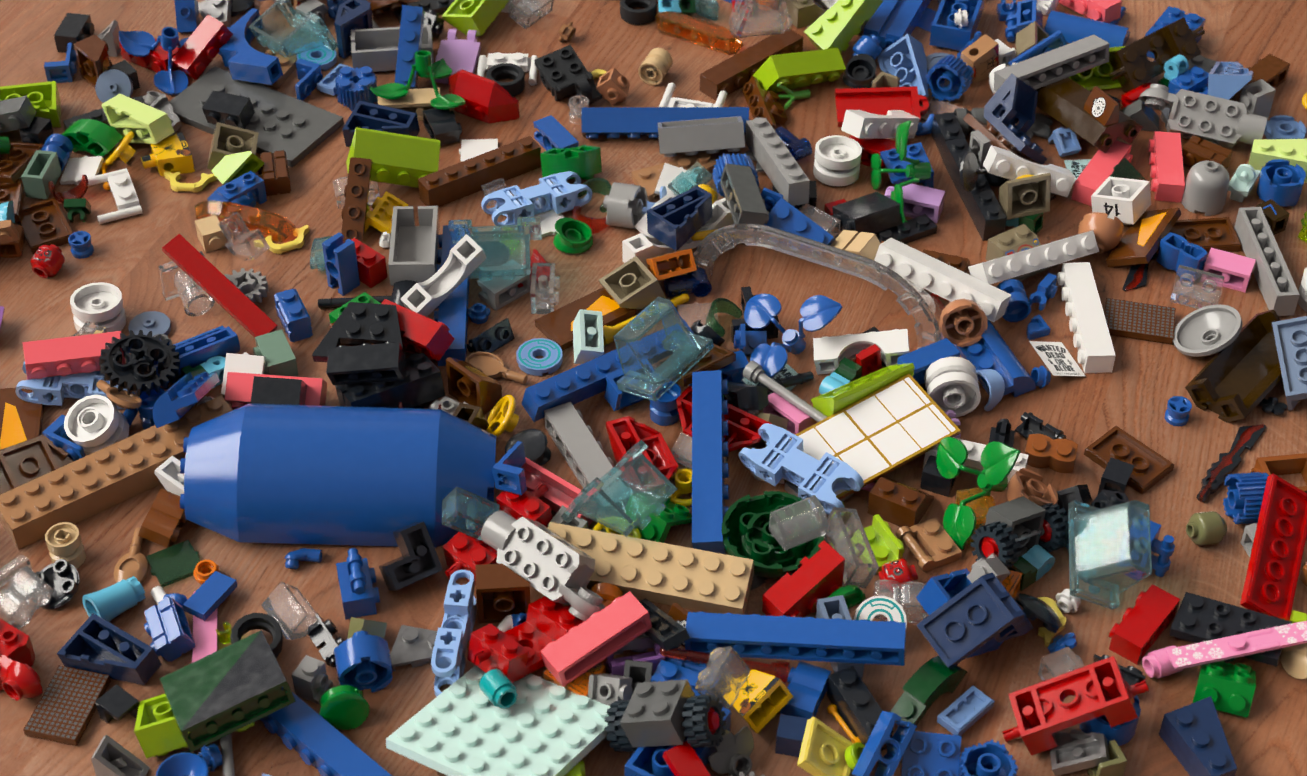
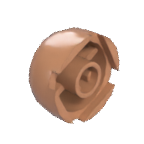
M1099 212L1086 214L1083 220H1079L1078 234L1093 230L1099 252L1095 254L1111 251L1116 248L1123 235L1124 226L1119 218L1114 216L1113 220L1107 218V213Z
M957 299L948 303L942 310L939 318L940 330L944 338H947L951 343L959 347L971 346L980 341L985 329L987 330L988 320L979 304L969 299Z
M1025 468L1016 471L1006 488L1008 501L1025 497L1039 506L1049 503L1055 505L1058 501V494L1050 483L1046 486L1041 482L1043 479L1041 475Z

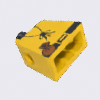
M182 132L166 137L157 144H150L152 154L141 157L144 169L157 167L159 175L162 177L166 171L171 173L180 172V174L195 172L192 154Z
M754 669L750 670L742 679H733L730 683V691L726 695L729 702L756 734L794 697L781 679Z

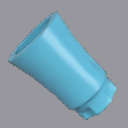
M133 576L102 590L83 595L82 601L89 617L94 613L110 622L121 613L136 606L137 602L145 599V591L142 584Z

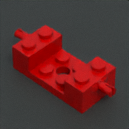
M542 482L533 491L526 490L523 495L503 491L496 497L498 511H504L516 520L525 517L537 521L548 528L549 522L553 519L551 507L539 499L549 491L548 487ZM483 525L470 537L459 531L442 547L446 564L450 567L445 571L448 578L455 571L468 570L474 574L476 585V565L498 564L496 562L497 551L481 539Z
M544 596L528 605L526 621L502 632L490 623L472 632L467 660L485 673L493 669H499L514 683L544 667L545 664L540 651L550 642L556 641L568 633L571 628L580 625L584 621L569 612L571 605L563 606Z
M1115 657L1103 659L1008 694L1017 726L1002 731L1006 743L1021 737L1032 756L1058 747L1054 736L1055 732L1102 715L1106 716L1111 727L1138 718L1134 708V696L1149 692L1148 685L1144 680L1129 686ZM1076 696L1072 702L1063 703L1066 697Z

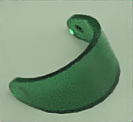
M593 178L583 183L592 190V193L609 195L612 187L610 182L603 178ZM587 190L579 192L578 197L587 194ZM603 203L600 206V211L602 213L607 211V208H604Z
M715 299L706 317V324L723 337L725 329L717 322L714 314L727 313L735 318H740L743 314L742 310L728 299Z

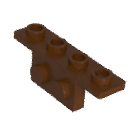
M752 76L749 82L744 85L742 92L753 119L766 118L773 129L776 123L784 125L788 118L780 102L779 95L774 91L761 89L757 78Z
M350 158L348 180L344 189L345 205L342 208L341 214L343 219L341 234L344 235V243L345 240L353 238L363 243L372 170L371 159Z

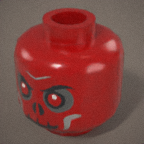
M53 244L50 246L41 245L31 258L32 271L42 278L54 277L63 266L65 258L58 246Z
M904 558L884 563L881 567L882 571L878 572L883 591H888L892 596L912 591L914 589V580H918L914 564L909 565Z

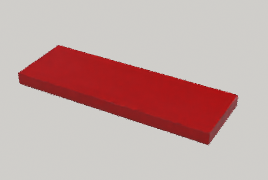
M1274 473L1267 477L1240 605L1248 610L1290 621L1307 537V493Z

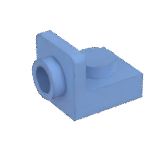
M1060 127L1055 129L1048 139L1049 144L1055 143L1060 157L1077 154L1081 151L1075 132L1069 128Z

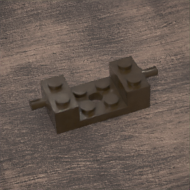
M1183 17L1109 55V62L1114 70L1109 73V77L1116 74V76L1110 79L1112 81L1118 79L1123 91L1127 92L1164 73L1165 62L1176 55H1183L1189 61L1202 54L1195 38L1205 34V30L1201 31L1204 28L1200 26L1192 31ZM1148 51H1151L1154 54L1155 58L1153 62L1149 61L1147 58Z

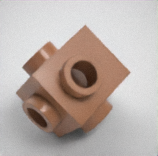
M612 68L599 77L596 90L605 100L614 105L618 101L622 102L627 98L630 83L624 75H621L615 68Z

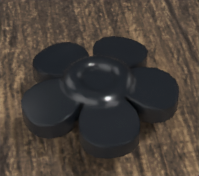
M1269 397L1268 400L1263 399L1259 403L1264 412H1273L1275 415H1283L1287 409V405L1282 402L1278 403V399L1275 397Z

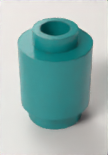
M493 669L483 675L479 687L494 706L506 709L516 702L518 696L517 689L501 670Z

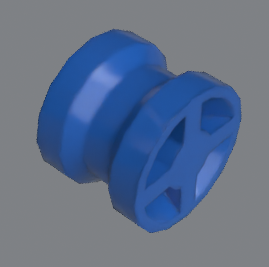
M77 231L68 237L73 257L83 259L93 254L94 248L88 232Z
M1182 396L1171 397L1168 400L1167 410L1164 415L1166 422L1173 426L1186 425L1192 409L1191 402Z

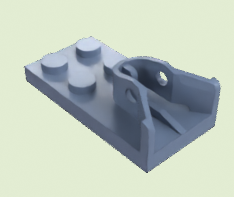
M1307 316L1272 322L1289 411L1293 410L1300 400L1307 399Z

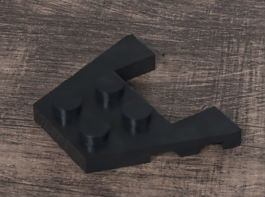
M349 302L313 352L314 362H327L328 349L338 347L340 344L362 345L400 342L403 348L396 305Z

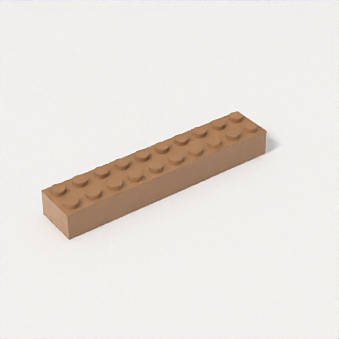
M218 396L190 409L177 421L158 428L155 425L7 491L0 495V523L17 549L20 550L44 539L47 530L57 523L69 522L76 524L162 484L155 475V469L171 456H174L179 461H181V458H186V453L183 451L184 437H189L191 429L194 426L228 413L232 409L222 396Z

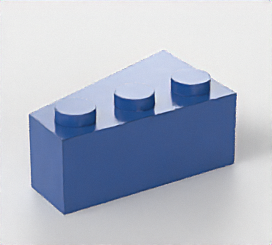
M782 197L769 212V220L767 224H764L763 231L754 232L758 238L766 239L822 259L829 252L828 247L835 240L834 236Z

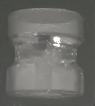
M577 95L569 99V120L572 123L582 124V108H589L587 97Z

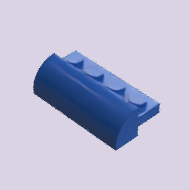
M1051 10L1044 29L1049 36L1058 30L1061 31L1068 43L1096 35L1108 42L1109 48L1125 46L1130 32H1128L1129 28L1053 10Z
M988 320L987 330L985 329L980 341L965 347H959L952 343L961 352L962 358L969 360L976 370L993 369L1002 376L1005 384L1003 396L1012 393L1015 398L1036 389L1034 380L990 320ZM977 375L979 382L989 395L990 392L986 380L981 375Z
M222 325L174 344L176 346L175 352H179L180 369L178 376L182 375L181 368L188 365L194 368L204 362L206 363L209 358L214 356H223L225 358L226 353H238L240 351V343L237 334L229 326L225 328ZM154 361V367L156 368V375H158V378H159V377H160V374H158V372H157V371H158V361Z
M206 371L194 376L193 379L191 372H188L163 393L153 407L152 415L156 428L183 417L220 381L217 373L209 375Z

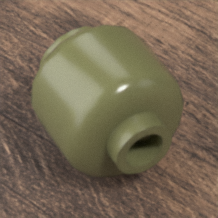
M1217 512L1194 513L1186 525V533L1196 545L1218 544L1227 533V525L1224 518Z

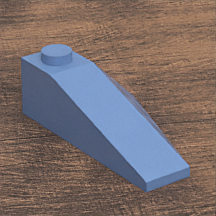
M906 34L883 50L877 57L880 69L883 72L899 77V87L917 86L918 95L928 97L927 59L923 45L910 34Z
M1217 61L1209 73L1208 95L1229 100L1252 80L1253 71H1248V68H1243V65L1238 62Z

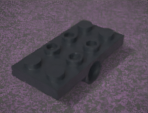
M1186 592L1170 628V636L1193 643H1200L1292 624V622ZM1284 648L1241 657L1277 667ZM1235 658L1224 660V662H1232Z

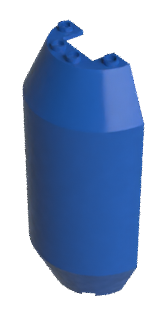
M249 403L194 426L190 431L189 437H184L183 451L186 453V458H181L180 472L184 474V494L180 495V509H185L187 520L237 542L398 547L393 532L412 523L424 521L435 548L446 544L459 531L468 536L472 535L494 513L495 481L492 470L496 462V436L441 409Z

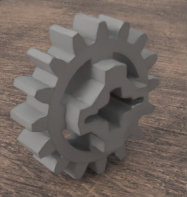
M241 268L240 272L232 270V275H224L253 303H261L262 297H267V291H269L266 276H262L260 271L254 273L252 268L249 271Z

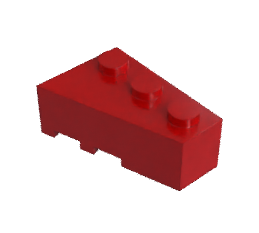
M384 299L381 303L396 305L404 352L411 354L424 353L428 358L439 361L455 340L449 333L450 329L444 323L436 322L387 299Z
M823 540L818 545L820 550L810 559L805 556L800 561L802 566L792 575L786 573L763 594L762 612L766 616L805 617L811 612H816L817 599L827 598L834 591L842 587L845 558Z

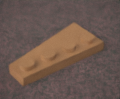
M704 152L666 163L679 168L683 167L684 170L698 174L696 179L698 180L713 172L716 160L711 153ZM665 163L631 172V179L635 185L646 189L647 201L649 202L653 201L654 197L658 195L654 192Z

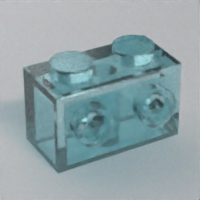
M456 486L442 500V525L482 541V527L493 513L500 511V505Z

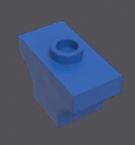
M174 0L177 31L194 32L198 27V21H200L198 1Z

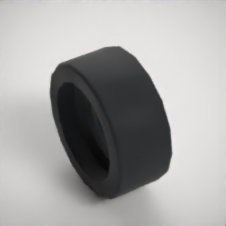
M621 0V18L633 25L648 24L657 16V1ZM641 7V8H645V9H639V10H637V9H632V8Z
M501 63L492 66L486 73L487 79L497 82L512 97L521 94L525 89L524 71L518 65ZM501 79H512L513 81H510V82H499L498 80H501Z
M252 613L236 621L231 631V644L240 641L241 637L248 631L255 629L265 630L273 636V641L269 646L275 658L278 657L282 651L283 632L280 623L274 617L265 613Z

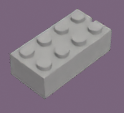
M424 25L421 50L431 52L433 64L431 25ZM400 27L351 30L353 68L358 67L359 69L369 66L373 72L396 70Z
M741 116L658 123L660 154H664L665 157L677 156L679 152H685L686 155H696L698 151L707 150V153H718L719 149H728V152L740 151V148L745 147L744 125Z
M393 206L388 262L390 285L403 280L421 283L437 272L440 227L438 206H418L419 226H415L413 206Z

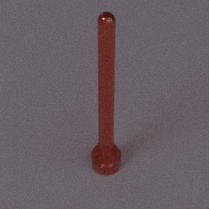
M661 647L659 650L660 654L664 657L748 672L754 669L778 677L784 684L787 682L789 675V662L777 660V662L766 664L682 648L666 651Z

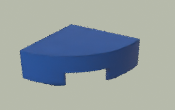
M1039 314L1031 319L1027 326L1026 335L1029 340L1050 335L1051 329Z

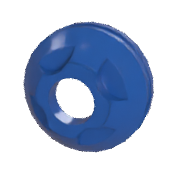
M185 752L172 755L164 760L158 767L156 776H209V770L203 758L194 753Z

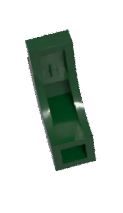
M940 656L933 657L924 663L902 688L903 694L890 712L902 717L901 721L911 722L917 726L931 705L942 694L946 692L952 694L967 671L959 665L950 670Z

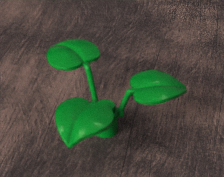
M426 50L415 52V64L412 65L407 85L389 83L378 87H370L371 92L381 98H402L408 95L407 90L411 87L415 71H418L419 77L431 78L437 97L431 100V105L434 108L451 109L465 104V100L458 95L445 94L442 96L439 94L435 79L451 76L452 69L443 58L432 64L431 52Z
M912 121L900 124L897 127L895 147L896 152L899 154V159L911 163L906 166V169H881V156L877 153L871 156V184L873 189L877 190L880 188L881 173H906L907 178L911 179L896 184L894 191L890 195V199L900 204L902 223L907 222L904 216L902 187L912 183H919V180H929L931 177V165L929 162H920L919 160L906 157L908 134Z
M945 437L940 441L936 456L939 473L946 479L956 478L959 475L960 469L978 475L977 484L983 490L981 493L962 500L960 505L950 504L944 513L943 527L960 550H964L976 527V515L971 507L965 505L981 497L990 496L991 491H1004L1008 484L1007 476L1013 469L1021 452L1020 450L1002 442H990L985 446L981 454V465L984 469L978 471L963 465L968 458V451L962 441L953 437Z

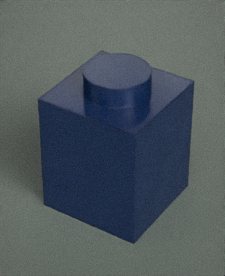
M781 714L776 735L775 753L799 757L807 720L809 719Z

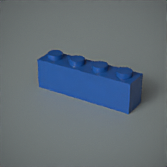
M402 5L395 83L407 85L412 65L415 64V52L421 51L425 16L423 7ZM415 71L410 89H417L418 71Z

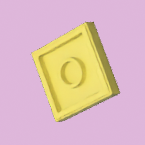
M812 717L807 720L797 766L812 776H850L851 768L846 763L845 750L854 743L817 718Z

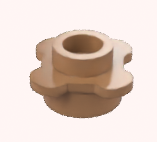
M570 21L568 25L563 24L559 30L561 35L559 38L560 42L563 39L569 42L576 32V28L572 26L573 21Z

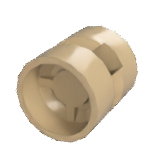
M662 48L652 49L639 67L638 73L640 78L649 85H658L670 70L673 59Z
M69 522L57 523L51 526L45 534V541L52 563H55L58 559H64L74 565L75 568L80 567L86 559V553L77 526Z

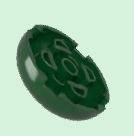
M764 491L763 495L753 497L746 495L729 507L723 517L722 536L728 555L753 559L754 575L765 578H782L786 573L790 575L795 573L802 566L800 561L805 556L810 559L820 550L818 545L824 540L825 528L818 517L816 509L805 500L785 492ZM788 535L790 539L788 540L784 536Z

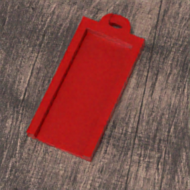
M917 86L835 89L838 127H842L846 110H862L878 115H887L888 110H902L920 118L919 122H921V116L925 115L929 109L928 99L923 95H918Z

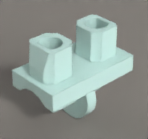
M1240 164L1229 182L1228 191L1231 192L1230 199L1242 202L1252 190L1261 171L1254 170L1249 164Z

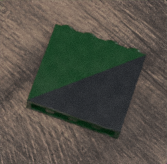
M262 630L160 678L179 729L191 752L296 702Z

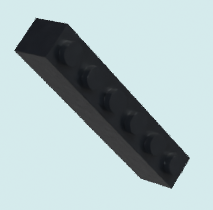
M966 139L947 140L944 143L942 161L983 241H987L989 238L1004 233L1007 217L985 175L978 174L976 186L972 191L967 192L962 187L960 180L961 161L965 153L972 152Z

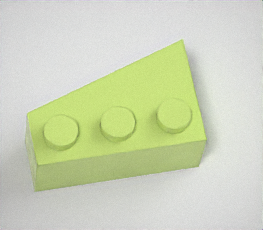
M118 94L101 104L110 126L115 127L123 138L130 131L134 132L135 136L130 143L157 144L174 133L171 119L167 113L125 95Z
M1254 139L1248 162L1254 170L1261 171L1262 167L1270 160H1288L1290 165L1296 167L1297 164L1304 169L1306 174L1304 183H1307V139Z

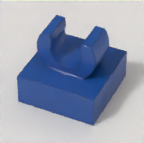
M1002 0L1001 4H997L999 21H1006L1009 12L1017 14L1016 0H1012V3H1006V0Z

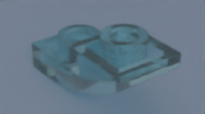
M695 0L696 14L713 21L718 20L719 4L716 0Z
M697 161L685 173L682 171L667 187L673 193L679 195L698 185H706L713 175Z
M332 236L315 238L313 240L310 254L311 269L326 270L322 243Z

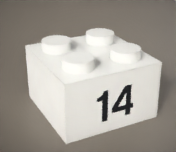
M1109 176L1091 195L1092 213H1107V218L1113 220L1115 216L1123 222V225L1135 224L1151 205L1150 181Z

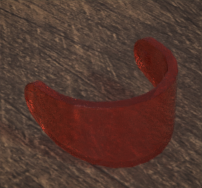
M82 175L81 182L69 191L55 192L52 181H49L48 189L60 203H64V199H79L87 192L88 178L86 175Z
M575 206L573 208L572 219L586 223L591 228L592 234L599 233L608 226L606 224V217H587L580 214L582 207Z

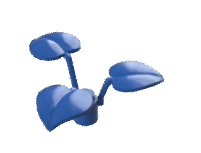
M173 27L163 28L161 36L157 37L156 42L155 38L148 32L119 31L120 43L130 55L146 57L149 55L150 50L157 48L159 43L165 51H168V71H159L154 76V84L159 90L167 94L178 95L188 87L187 75L180 70L172 71V51L176 47L181 48L188 38L179 41L178 31Z
M770 294L755 295L746 303L744 311L745 322L753 329H763L772 321L783 333V344L773 342L771 346L765 343L758 345L751 354L750 362L755 361L760 364L764 374L773 378L785 367L788 360L787 352L799 354L804 351L806 342L803 339L805 338L803 327L808 332H815L824 328L839 314L843 308L842 305L822 295L808 298L800 308V314L803 318L799 319L798 332L795 329L785 330L774 318L782 309L781 303L775 296Z

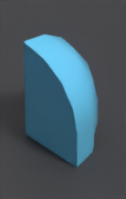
M13 201L1 203L0 221L11 219L15 223Z

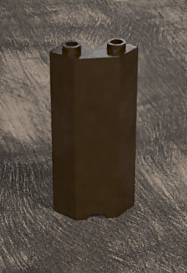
M1069 77L1036 89L1038 91V108L1104 153L1109 150L1118 136L1130 144L1143 128V126L1119 111V123L1103 126L1083 109L1091 92Z
M1275 310L1256 314L1241 329L1235 341L1220 351L1186 385L1185 388L1196 407L1204 411L1209 409L1219 414L1218 418L1226 423L1245 419L1280 382L1282 374L1272 322L1281 320Z

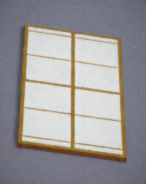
M907 374L795 435L803 439L804 453L819 461L826 452L842 460L862 477L864 487L939 446L943 438L955 437L961 434V430L918 384L913 376ZM838 490L835 492L836 498L841 500L855 491Z

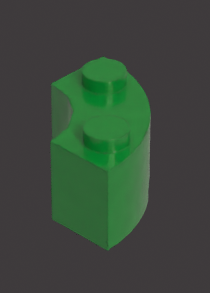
M93 119L77 120L61 134L71 140L73 152L86 151L94 156L106 155L123 138L115 127Z
M581 145L573 148H552L540 153L542 178L556 173L573 171L581 179L587 180L594 178L595 174L602 172L600 147Z

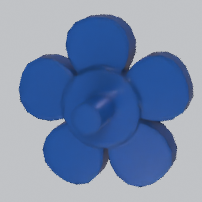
M1070 632L1064 636H1056L1053 639V643L1048 646L1049 652H1055L1057 655L1068 653L1069 649L1077 645L1076 635Z

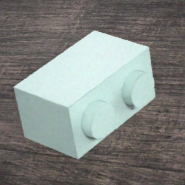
M579 310L573 322L574 364H583L603 355V315L601 311Z

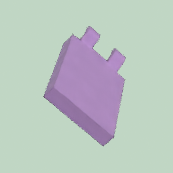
M449 29L447 40H441L435 62L443 58L452 69V74L461 69L474 74L481 50V44L476 39L477 30H468L467 40L456 37L457 29ZM448 77L435 79L436 83L449 84Z

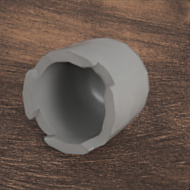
M1200 161L1193 165L1185 182L1181 201L1183 206L1191 213H1195V211L1205 212V216L1216 215L1222 212L1229 187V173L1226 168L1214 161Z

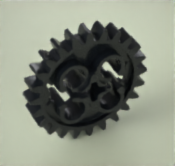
M130 330L129 336L120 333V339L112 337L111 343H105V349H101V357L99 358L100 373L104 374V381L110 380V387L118 385V392L127 389V395H130L132 391H136L137 396H140L141 392L145 391L150 396L151 390L160 393V386L168 389L169 382H175V376L179 375L180 369L179 352H175V345L169 346V339L161 341V334L152 337V331L144 335L143 331L140 330L138 335H135ZM120 348H122V351H124V358H126L125 365H122V352L120 351ZM154 361H158V371H157V372H158V374H160V377H159V378H158V375H156V368L154 367Z

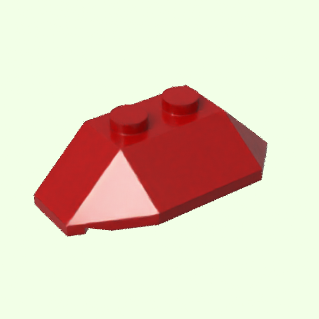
M462 69L448 77L449 94L458 95L465 100L464 105L454 107L456 112L488 124L517 120L520 117L519 100L515 97L512 98L508 91L497 82Z
M688 386L676 399V405L683 434L692 438V387ZM728 404L729 414L724 415V421H728L729 435L724 436V442H728L729 452L759 442L762 438L758 434V429L765 423H772Z
M630 416L606 422L615 461L633 493H643L664 487L679 470V465L662 434L657 430L636 422Z

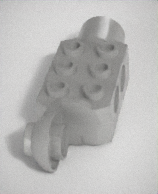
M1151 84L1150 88L1139 96V100L1145 102V106L1157 110L1170 108L1167 118V131L1180 133L1181 138L1190 139L1195 135L1228 149H1232L1238 141L1253 145L1254 139L1263 138L1267 117L1247 113L1244 103L1181 89L1177 94L1168 93L1169 88L1161 84Z
M497 511L486 520L482 527L481 539L497 551L496 562L498 564H504L530 582L531 587L550 600L568 606L571 605L569 612L583 621H586L592 614L606 607L602 604L603 598L586 588L595 570V559L537 521L525 517L516 520L504 511Z

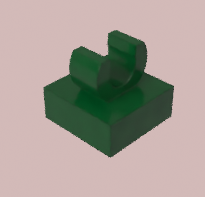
M86 198L64 199V208L68 212L70 222H74L76 214H80V220L85 222L87 219L86 214H91V205Z

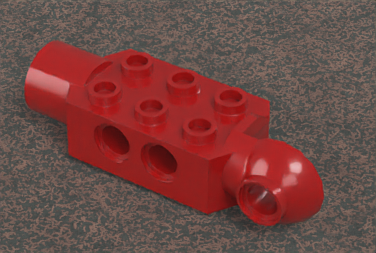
M0 619V690L4 689L16 701L22 698L41 696L43 690L40 684V677L31 668L36 656L29 635Z

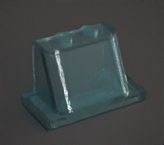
M273 0L275 3L248 26L263 47L267 46L274 54L279 53L284 57L293 56L321 46L334 51L339 46L321 17L310 11L303 17L296 12L289 0Z
M540 216L517 217V225L473 227L472 219L449 220V231L453 244L458 243L467 234L483 249L487 257L467 278H479L481 281H490L492 277H502L504 280H512L518 276L531 274V240H542Z
M657 297L613 336L624 374L617 381L618 390L656 402L714 347L713 340L692 334L673 303L669 299Z
M640 440L625 453L617 465L600 479L596 477L582 489L561 517L569 524L581 514L627 537L638 527L643 530L653 520L650 517L651 515L655 517L660 515L667 507L664 503L675 493L677 488L643 455L648 446Z
M1073 500L1068 504L1070 595L1114 610L1119 606L1120 593L1152 574L1149 504L1133 500L1099 509Z

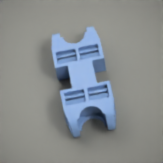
M567 171L539 178L538 185L520 189L515 185L497 190L483 198L481 207L486 214L492 215V221L497 227L509 228L535 221L534 215L554 210L559 214L579 208L589 203L593 193L587 185L581 184V179L575 172ZM571 177L576 178L573 184L567 182ZM587 190V195L579 199V192ZM491 200H495V207L487 209V203ZM500 215L507 217L503 222H497Z
M24 361L22 369L23 372L26 374V367ZM100 371L23 380L17 384L15 390L16 395L20 399L43 405L62 406L64 398L82 399L91 395H101L108 399L106 394L96 386L99 380H104V374H101ZM21 389H29V390H32L33 392H32V393H26V392L22 391ZM115 405L117 407V410L125 409Z
M765 423L758 429V434L767 442V447L763 449L743 448L739 452L741 462L753 474L773 486H776L784 478L798 486L799 498L808 502L817 511L831 516H840L845 509L844 504L836 498V491H860L864 485L862 477L847 463L827 452L820 461L803 452L802 438L773 424Z
M468 570L455 571L450 576L444 600L442 626L438 628L431 659L432 671L435 674L434 692L436 697L442 693L439 690L442 685H452L464 674L467 643L473 632L477 612V602L474 597V574ZM461 577H465L470 580L465 585H460L456 583V580Z

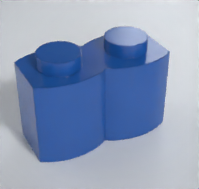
M1169 233L1161 239L1156 260L1166 269L1175 270L1184 279L1194 281L1203 273L1208 253L1204 248L1189 243L1182 236Z
M800 661L796 668L792 667L787 679L789 683L787 689L794 697L781 709V714L807 719L815 717L826 694L828 677L831 671Z

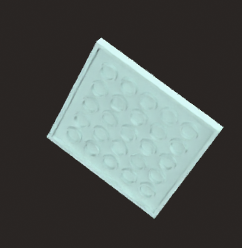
M475 665L387 737L386 748L447 776H565L608 735V731H605V726L608 724L605 722V717L609 716L606 711L610 706L590 699L587 696L577 695L563 686L529 674L513 683L517 689V700L511 707L502 709L494 706L481 691L479 683L485 672Z

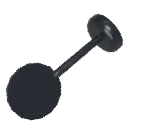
M972 152L965 153L962 158L960 180L963 189L967 192L975 188L978 174H984L988 183L992 186H1001L1010 180L988 173L984 166L983 169H978L977 158Z

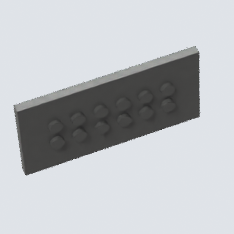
M216 66L169 101L181 122L213 135L216 125L207 122L202 110L212 91L250 98L255 113L245 129L259 132L256 153L261 155V153L265 152L274 153V151L284 150L287 155L288 166L292 168L344 124L343 117L258 83L233 80L230 72Z

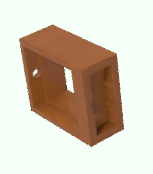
M1307 453L1258 457L1254 468L1251 469V473L1260 472L1267 473L1268 475L1273 473L1275 475L1301 473L1307 485ZM1307 486L1297 487L1307 493Z

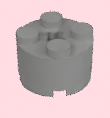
M613 182L610 194L605 195L603 202L604 208H607L606 224L636 229L635 225L645 215L642 214V209L647 207L646 189L639 185Z

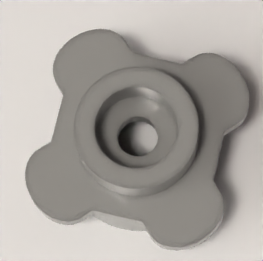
M147 91V95H143V99L150 106L162 93Z

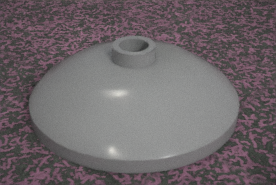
M1209 305L1199 308L1185 316L1174 329L1173 343L1179 352L1188 356L1204 357L1216 354L1230 346L1238 337L1243 325L1242 318L1235 308L1228 305Z

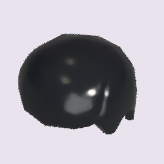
M701 320L695 321L690 327L697 337L695 342L704 339L718 346L725 342V339L718 335L707 324L703 325Z

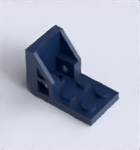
M327 0L328 15L335 20L338 54L343 59L352 55L351 30L373 28L371 4L367 0Z
M1011 73L984 106V118L1020 152L1043 165L1047 160L1042 154L1044 150L1035 142L1032 143L1030 141L1031 138L1026 134L1034 124L1038 91Z
M993 572L978 578L917 624L919 630L950 670L992 638H995L997 642L1024 635L1034 628L1025 613Z

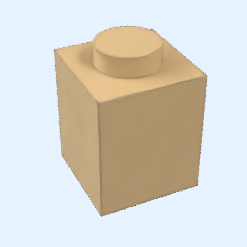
M216 215L195 220L197 236L206 253L227 247L224 229Z

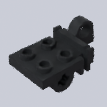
M571 44L534 60L545 88L551 90L556 102L572 93L577 94L584 106L603 99L602 95L596 90L597 86L590 71H587Z

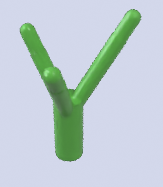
M777 84L778 88L788 93L779 94V99L790 98L784 105V111L795 100L810 98L811 96L810 90L794 92L781 84Z

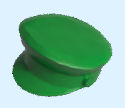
M561 218L556 221L555 230L557 234L554 237L553 243L558 250L565 253L578 254L591 248L593 245L592 230L586 223L572 218Z
M350 685L333 687L326 691L320 700V716L337 730L355 729L369 715V704L363 698V692L357 687Z

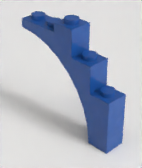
M252 8L230 28L227 27L233 35L220 48L218 54H221L224 66L229 67L233 80L273 85L283 75L279 58L259 52L250 46L255 35L263 27L258 9Z

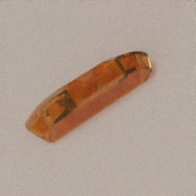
M658 12L655 16L659 33L726 55L737 54L744 45L733 32L717 24L677 12Z
M214 200L203 201L195 205L197 220L216 215L223 229L260 238H266L271 235L273 241L282 242L296 229V226L287 218L263 209Z

